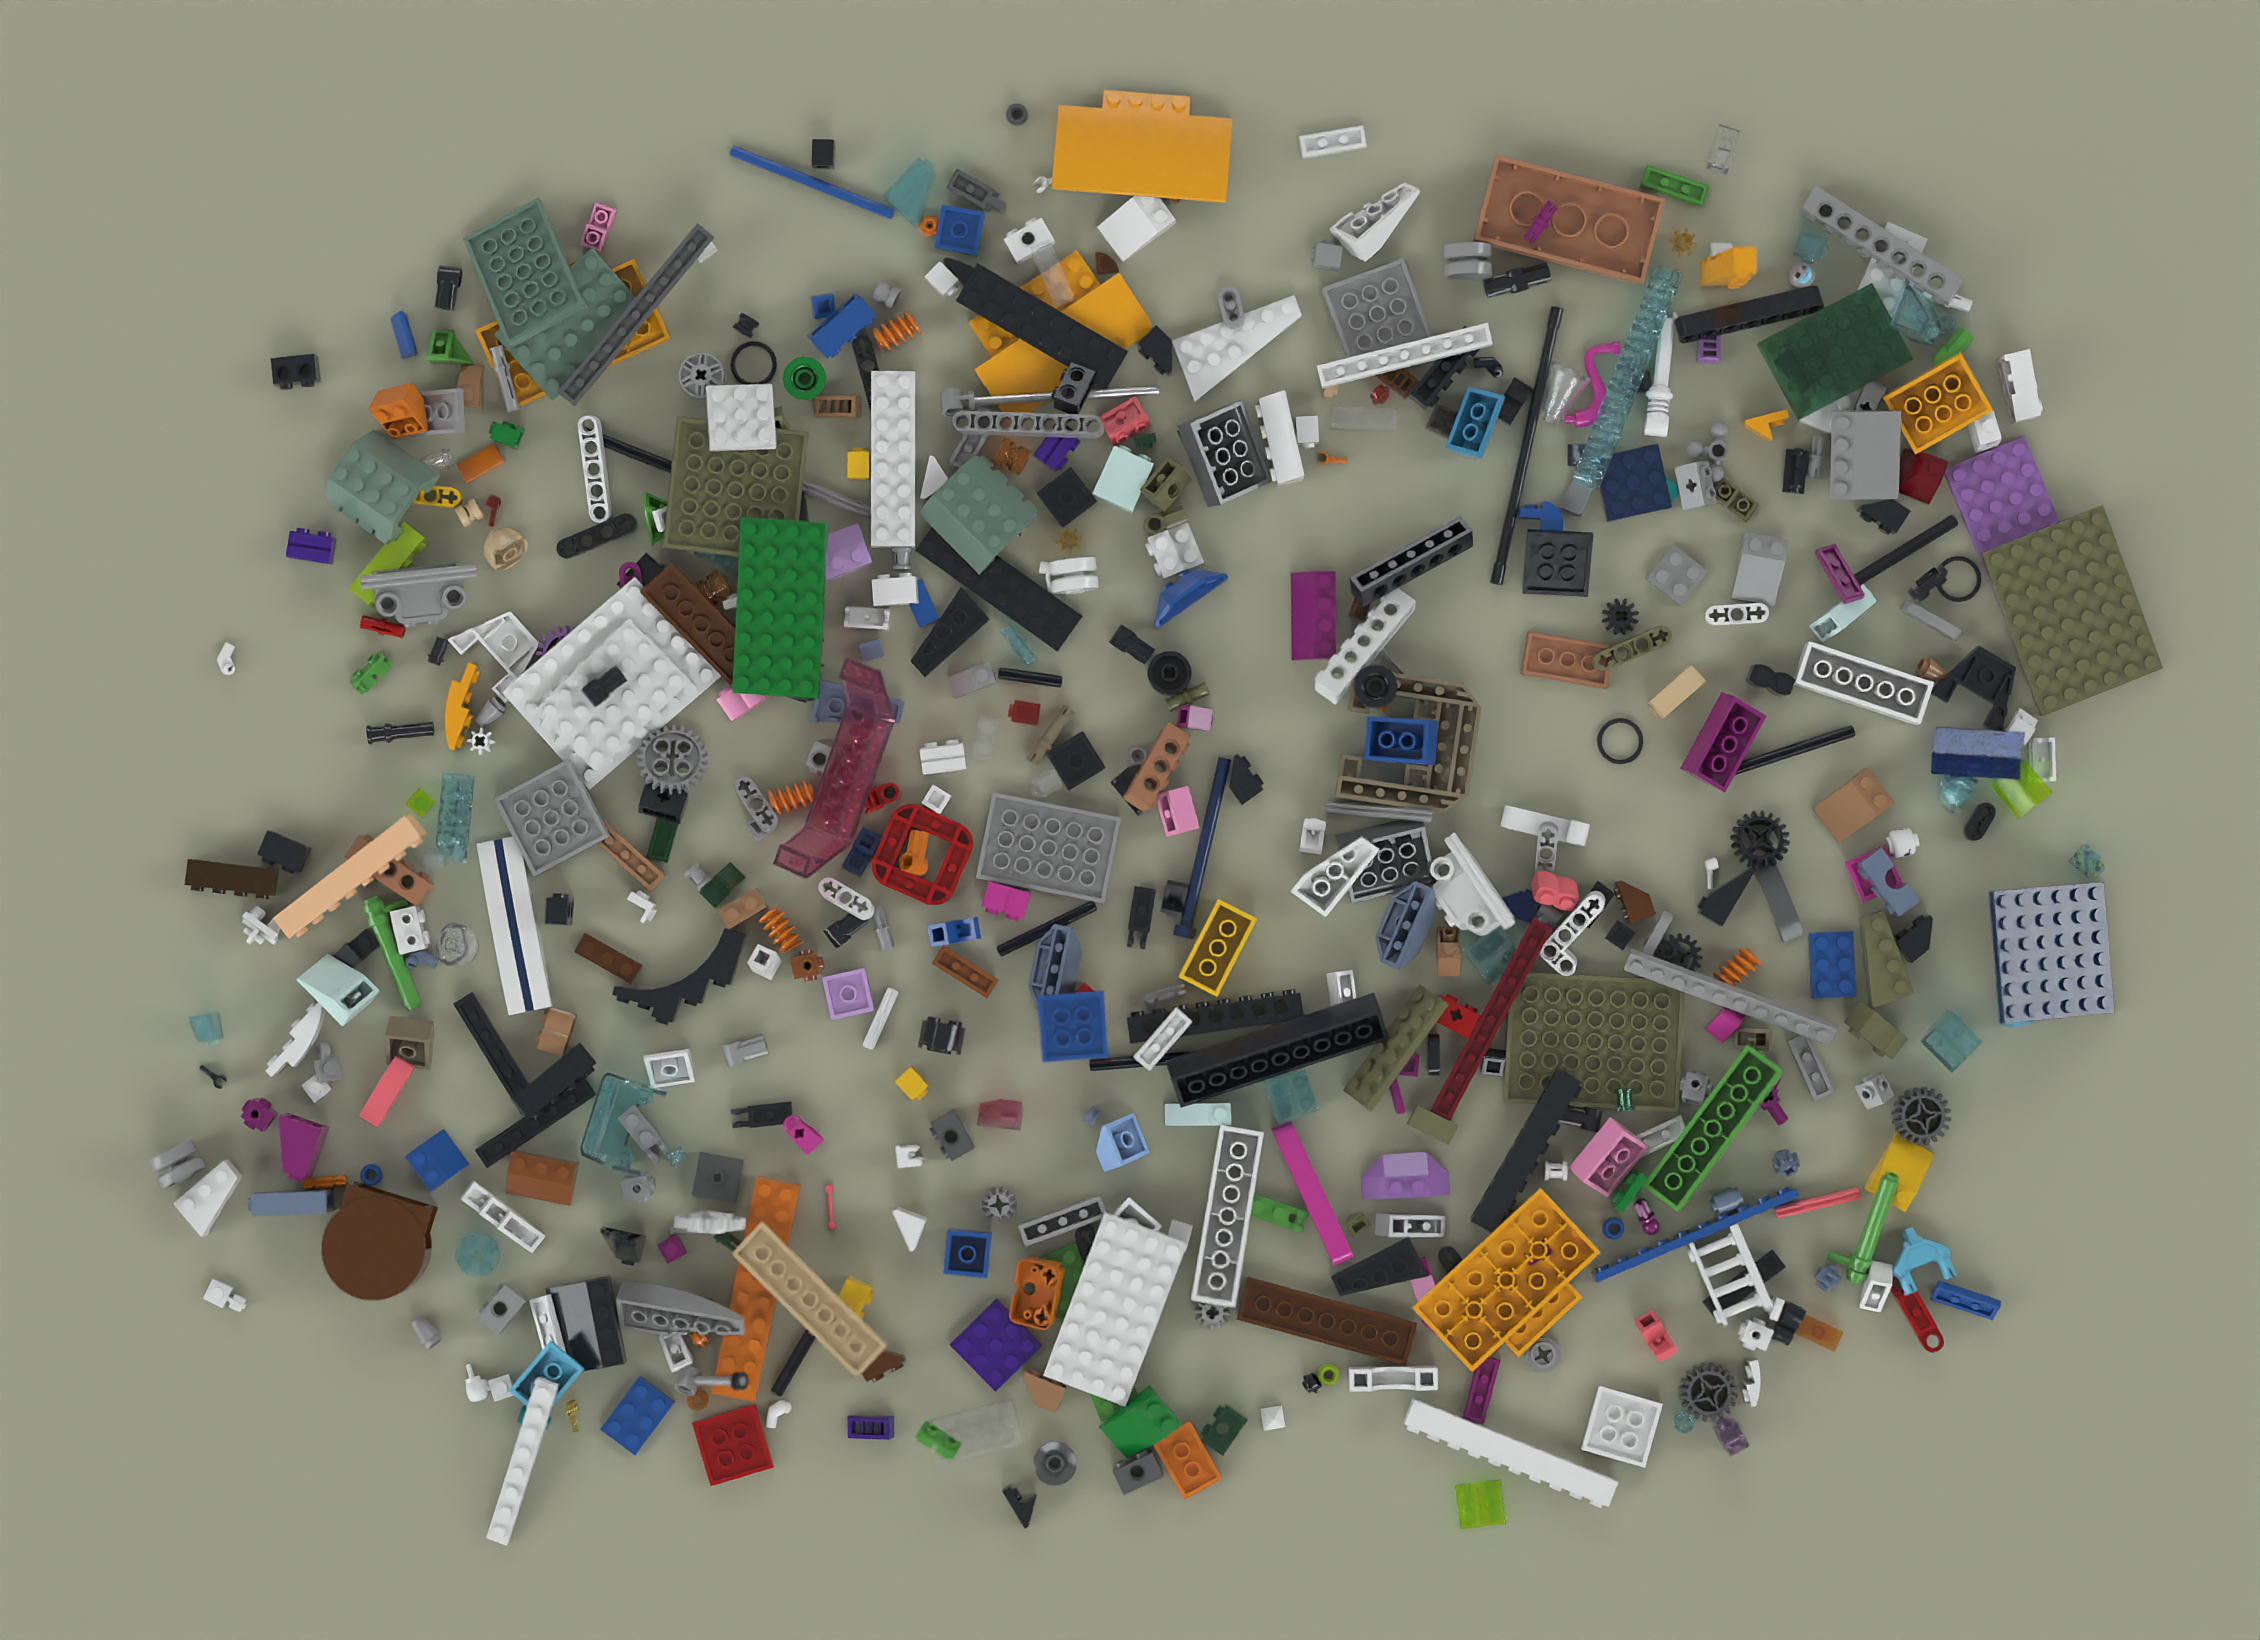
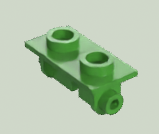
M382 651L378 654H372L366 661L367 665L362 670H356L351 676L352 680L350 683L354 688L358 685L356 689L361 694L367 693L377 683L372 675L375 673L381 679L391 669L390 666L393 663L387 657L383 660L385 656Z
M926 1420L915 1436L918 1442L930 1449L934 1444L937 1445L934 1452L946 1460L950 1459L952 1461L962 1446V1443Z

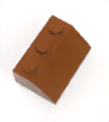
M518 1150L511 1151L507 1171L506 1193L571 1206L579 1163Z

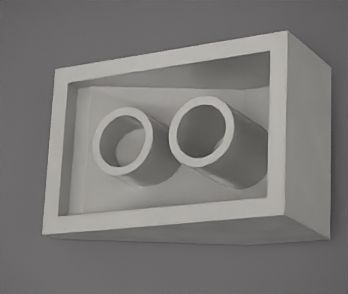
M1748 532L1742 534L1731 599L1775 606L1789 540Z

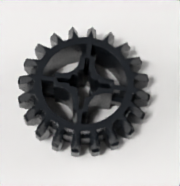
M1752 811L1751 818L1745 814L1743 816L1744 821L1738 819L1736 823L1739 827L1734 826L1732 831L1735 834L1730 836L1732 841H1736L1731 844V848H1738L1734 852V856L1742 855L1739 860L1740 863H1743L1745 859L1748 860L1747 867L1749 868L1752 863H1756L1755 869L1759 870L1761 864H1763L1764 869H1768L1769 862L1772 866H1776V859L1782 861L1784 858L1782 854H1787L1788 849L1784 846L1790 844L1789 840L1784 839L1789 836V832H1782L1786 825H1778L1781 820L1779 817L1775 821L1772 820L1773 813H1769L1768 817H1764V811L1760 812L1759 817H1757L1755 811ZM1760 824L1767 827L1763 830H1757L1750 826ZM1772 831L1777 837V849L1772 846L1773 843L1769 840ZM1743 832H1746L1748 834L1747 837L1751 840V845L1748 849H1746L1743 843ZM1765 835L1764 841L1757 843V845L1754 847L1757 838L1759 839L1760 837H1763ZM1757 850H1763L1764 852H1769L1770 854L1766 856H1757L1753 853Z

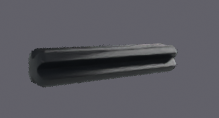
M1003 667L999 668L998 678L1002 680L1058 688L1062 686L1063 678L1059 675Z

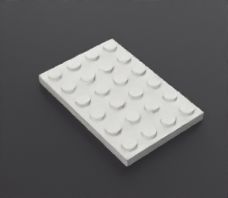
M628 618L534 711L597 773L690 682V679ZM616 665L628 681L613 691L610 697L602 704L594 708L581 689L595 678L598 679Z

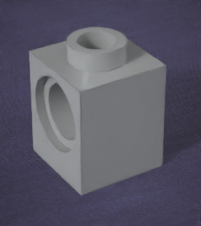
M815 741L805 764L810 767L808 771L821 776L822 772L827 774L837 750ZM819 753H823L826 756V762L821 766L817 765L814 761L815 756Z

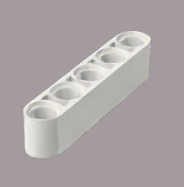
M588 415L579 420L578 433L589 515L593 521L601 523L611 518L612 504L601 422L598 417ZM587 419L594 422V429L592 431H588L585 428ZM590 441L595 442L597 445L595 453H591L587 448ZM593 463L598 464L600 467V472L597 475L593 474L590 470V466ZM595 485H600L603 489L600 497L596 496L593 492ZM599 506L603 507L606 511L604 518H600L596 514V509Z

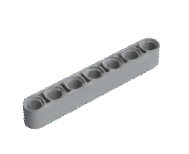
M958 411L952 418L953 426L961 434L1099 438L1104 433V424L1095 415ZM962 418H968L969 422L965 427L958 426V422ZM990 419L988 427H980L981 420ZM1004 420H1012V425L1009 428L1004 429L1001 427ZM1025 421H1034L1033 427L1031 429H1024L1023 424ZM1048 421H1055L1056 423L1052 430L1045 429V424ZM1069 422H1077L1075 430L1068 431L1066 429ZM1097 422L1099 423V428L1094 432L1089 431L1088 426L1090 423Z

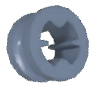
M1092 1105L1082 1122H1088L1091 1127L1100 1115L1101 1110H1095V1106Z

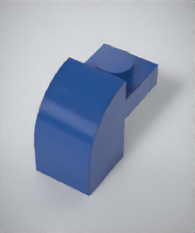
M1542 501L1541 509H1537V505H1524V508L1519 509L1518 519L1540 520L1539 530L1563 531V516L1554 504Z
M978 917L927 925L931 947L981 939Z

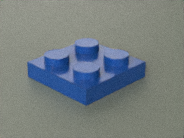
M942 205L934 249L977 256L985 212Z

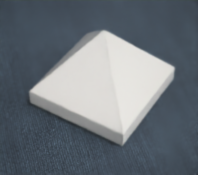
M1282 1405L1260 1409L1264 1431L1285 1427Z

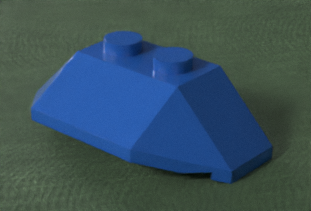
M1190 569L1184 571L1179 575L1180 580L1175 584L1171 581L1161 588L1163 592L1159 596L1155 619L1156 629L1228 580L1229 577L1224 573L1194 569L1192 572Z

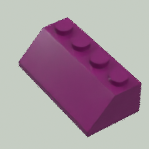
M1336 571L1291 573V660H1330L1336 654Z
M1721 692L1680 769L1696 779L1722 792H1726L1767 716L1737 697Z

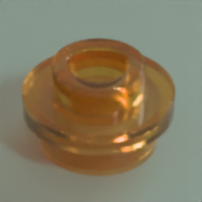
M697 1388L695 1395L687 1396L688 1406L695 1411L703 1410L708 1405L709 1396L703 1389ZM695 1396L701 1397L702 1401L700 1404L694 1402Z

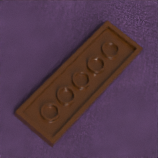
M671 562L640 590V593L732 685L735 626Z

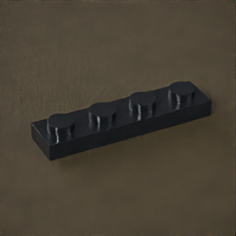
M1773 1249L1755 1262L1764 1284L1786 1268ZM1747 1269L1742 1271L1728 1283L1745 1277V1274L1748 1273ZM1747 1285L1718 1297L1717 1300L1721 1309L1723 1310L1738 1304L1754 1292L1755 1287L1754 1285ZM1709 1296L1702 1303L1715 1318L1713 1311L1716 1308L1711 1296Z

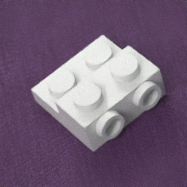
M1188 522L1147 538L1146 549L1149 556L1154 555L1157 562L1153 564L1157 575H1162L1163 579L1204 563Z

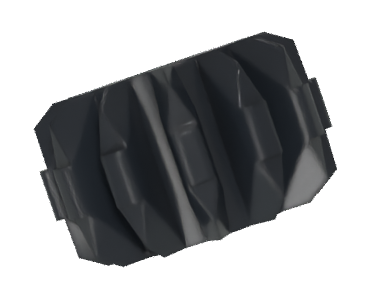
M1618 598L1614 599L1615 607L1609 602L1606 606L1610 611H1602V614L1608 616V618L1602 619V623L1609 622L1610 624L1606 627V630L1608 631L1614 627V635L1618 634L1619 628L1621 634L1626 635V628L1629 631L1634 630L1630 623L1637 624L1639 620L1632 618V616L1639 614L1638 611L1631 612L1635 604L1632 603L1627 607V599H1623L1621 605ZM1623 612L1625 614L1623 617L1625 621H1617L1615 613L1620 614Z

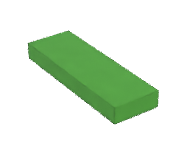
M1649 165L1646 167L1640 185L1642 188L1701 208L1709 189V185Z

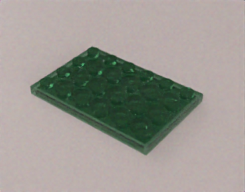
M1872 283L1757 343L1762 356L1798 421L1914 360Z

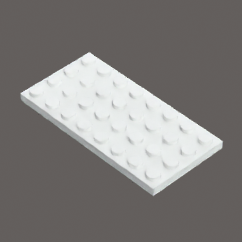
M1105 1212L1043 1376L1126 1406L1186 1249L1187 1242Z

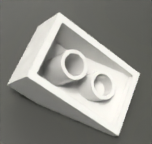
M1133 196L1097 228L1122 262H1124L1176 223V219L1159 197Z

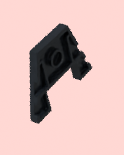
M1976 646L1932 688L1931 695L1948 703L1957 685L1963 686L1993 704L1983 725L2002 735L2004 732V718L2007 716L2008 698L2011 695L2016 667L1983 647Z

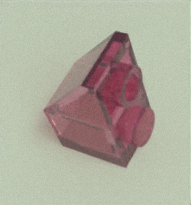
M1004 1099L980 1103L977 1125L1021 1130L1023 1104L1020 1101Z

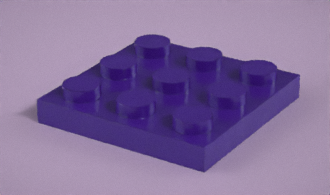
M997 1298L950 1343V1346L995 1392L1042 1347V1344L1024 1325L1010 1320V1311Z

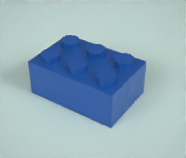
M1368 716L1364 760L1435 765L1438 721Z

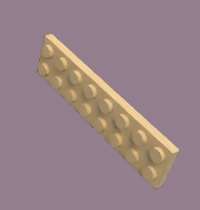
M761 1222L733 1251L732 1255L856 1378L888 1346L764 1222Z

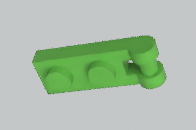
M1254 1193L1250 1216L1300 1233L1303 1232L1304 1226L1302 1225L1304 1219L1308 1217V1211ZM1290 1213L1296 1215L1294 1223L1288 1221Z

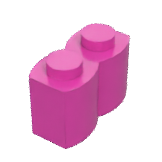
M988 881L981 906L985 907V912L997 915L998 911L1006 913V918L1018 921L1019 917H1025L1031 893Z

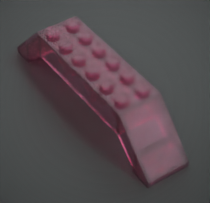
M847 657L839 675V678L843 681L847 706L805 825L787 842L779 845L773 865L804 879L811 877L852 844L895 723L881 671Z

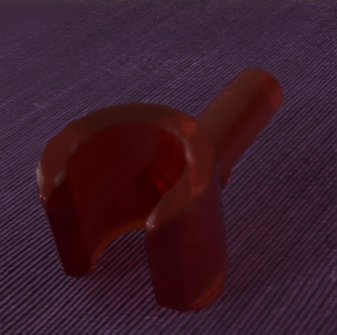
M490 495L486 505L492 508L489 526L494 527L495 516L501 505V499Z

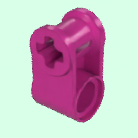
M797 1115L788 1116L783 1122L784 1130L789 1134L792 1141L807 1155L824 1140L814 1128L806 1124Z

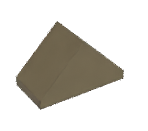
M1737 1028L1734 1031V1049L1743 1050L1748 1044L1758 1051H1772V1029Z

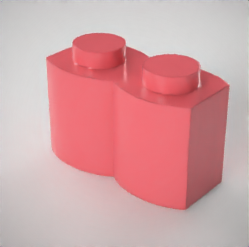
M1537 871L1531 881L1533 899L1540 904L1554 905L1563 911H1573L1580 900L1577 883L1570 878L1557 877L1548 871Z

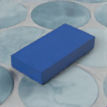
M923 579L917 581L919 604L909 603L919 628L940 619Z

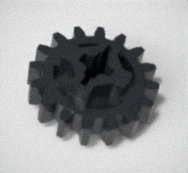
M1681 933L1677 934V938L1670 934L1669 941L1662 939L1661 941L1664 945L1657 946L1660 954L1654 955L1656 958L1694 972L1695 967H1701L1697 961L1703 959V956L1697 953L1702 948H1695L1697 940L1690 942V935H1686L1683 939ZM1678 942H1683L1690 948L1683 949ZM1669 946L1671 949L1668 956L1664 957L1665 951ZM1676 951L1686 954L1681 958V962L1679 960H1670L1677 955ZM1692 956H1693L1692 963H1691V965L1688 967V966H1687L1688 959H1689V957H1692Z

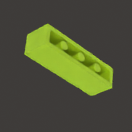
M405 521L399 526L403 531L398 539H393L389 544H385L348 588L369 606L373 607L375 604L374 589L362 590L360 576L371 575L372 571L409 568L413 563L411 559L415 554H421L427 546L425 542L428 539Z

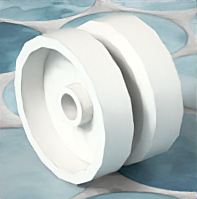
M1096 557L1072 558L1049 562L1050 575L1064 576V578L1055 579L1051 582L1052 594H1079L1099 589L1097 576L1084 575L1097 569Z

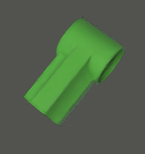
M1959 327L1948 342L1938 350L1932 361L1939 364L1960 351L1963 354L1974 338L1968 331Z

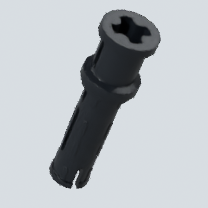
M433 722L392 726L389 723H386L385 726H366L369 745H372L373 742L386 741L391 743L393 739L435 735Z

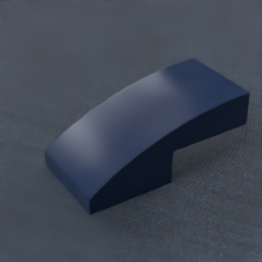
M862 827L841 868L861 878L882 836Z

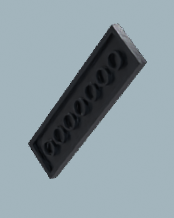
M979 263L975 265L955 300L1065 366L1069 367L1072 362L1095 371V383L1105 389L1108 388L1128 353L1127 350Z
M933 527L915 550L1057 652L1083 617L999 556H996L995 560L979 575Z

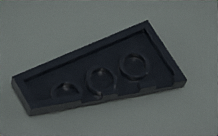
M1407 1237L1332 1275L1331 1278L1340 1296L1424 1278L1429 1275L1411 1239Z

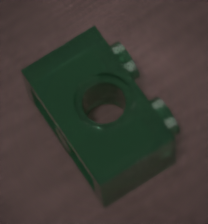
M1227 1403L1223 1407L1221 1405L1217 1407L1212 1415L1215 1419L1211 1425L1207 1423L1200 1432L1202 1435L1201 1441L1222 1456H1224L1248 1420L1245 1415ZM1222 1422L1229 1426L1228 1431L1223 1434L1216 1430L1217 1425Z

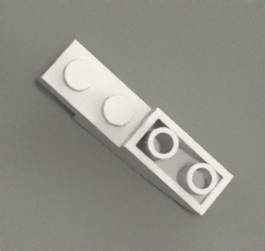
M314 1001L306 1009L308 1013L304 1018L299 1017L291 1025L293 1029L289 1034L295 1040L290 1039L282 1047L283 1053L279 1057L275 1055L267 1063L269 1067L266 1069V1072L271 1077L276 1076L288 1063L292 1067L298 1066L313 1046L321 1029L326 1010L319 1002Z

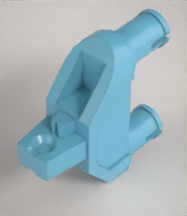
M1913 1227L1902 1231L1905 1240L1902 1243L1904 1249L1901 1250L1893 1266L1892 1274L1895 1278L1899 1279L1905 1296L1918 1291L1910 1274L1912 1269L1934 1261L1938 1263L1944 1280L1957 1276L1949 1258L1951 1252L1948 1247L1927 1239L1923 1240L1921 1236L1917 1237Z

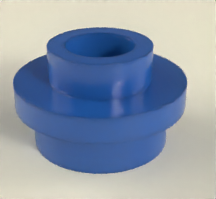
M368 1164L361 1170L360 1177L364 1184L374 1186L380 1183L383 1173L379 1166ZM370 1171L375 1172L376 1176L374 1179L369 1178L368 1173Z
M1610 1217L1604 1221L1602 1231L1606 1237L1618 1239L1624 1233V1224L1620 1219ZM1611 1224H1616L1617 1230L1615 1232L1609 1230Z

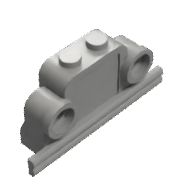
M459 562L372 571L371 575L360 576L361 589H374L375 605L378 612L386 617L394 615L397 621L404 624L405 627L417 626L418 622L438 624L440 623L439 620L447 617L448 608L459 609L465 604L466 593L464 591L463 579L476 577L475 564L461 565Z

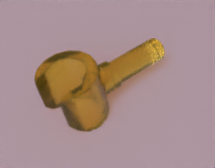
M576 1400L568 1402L565 1407V1412L569 1416L573 1432H578L574 1413L580 1409Z

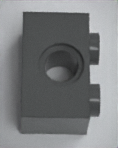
M955 1110L931 1122L932 1127L929 1130L935 1140L940 1139L943 1145L940 1149L946 1159L950 1157L951 1161L975 1149L974 1143ZM953 1130L957 1133V1140L955 1142H948L946 1140L945 1133L947 1131Z
M1147 1449L1136 1453V1458L1130 1461L1123 1459L1115 1463L1116 1467L1113 1468V1473L1123 1495L1164 1477L1153 1450L1149 1452ZM1135 1465L1141 1466L1144 1470L1142 1475L1134 1476L1131 1473L1132 1467Z

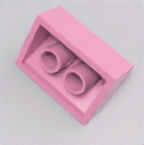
M1610 1117L1569 1168L1582 1182L1609 1197L1648 1150L1649 1146L1622 1124Z

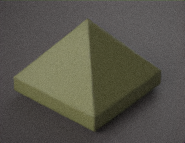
M1359 1212L1350 1214L1344 1225L1351 1235L1355 1236L1371 1224L1364 1213Z

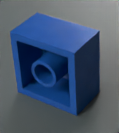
M948 1228L943 1274L987 1278L992 1232Z

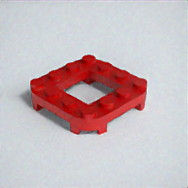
M916 804L903 805L891 815L872 859L873 875L883 886L928 905L943 904L952 897L973 850L972 834L961 823ZM911 826L951 843L934 883L894 866Z

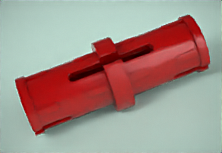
M363 615L360 621L361 629L375 631L382 636L387 634L403 639L406 632L405 625L389 622L386 618L377 619Z

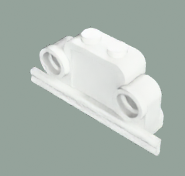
M1452 833L1449 837L1445 838L1444 841L1451 852L1444 857L1435 859L1431 864L1430 872L1438 880L1433 885L1435 904L1440 910L1444 909L1447 915L1444 918L1451 927L1456 925L1461 930L1469 929L1480 936L1487 935L1499 925H1502L1505 930L1515 923L1514 915L1469 849L1460 841L1456 833Z

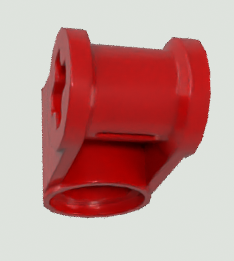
M889 782L862 791L857 795L863 801L866 809L864 811L865 814H868L899 800L901 788L896 783ZM889 786H893L896 789V795L891 799L885 795V790Z

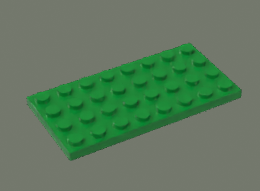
M741 517L732 693L820 698L828 522Z

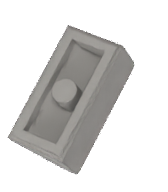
M1577 468L1560 508L1581 516L1598 475Z

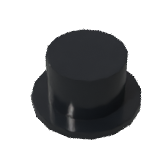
M1376 664L1366 666L1359 671L1355 678V695L1367 707H1385L1392 702L1397 694L1398 684L1396 677L1385 666Z

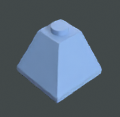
M1134 1112L1102 1126L1096 1153L1104 1172L1121 1167L1150 1153Z

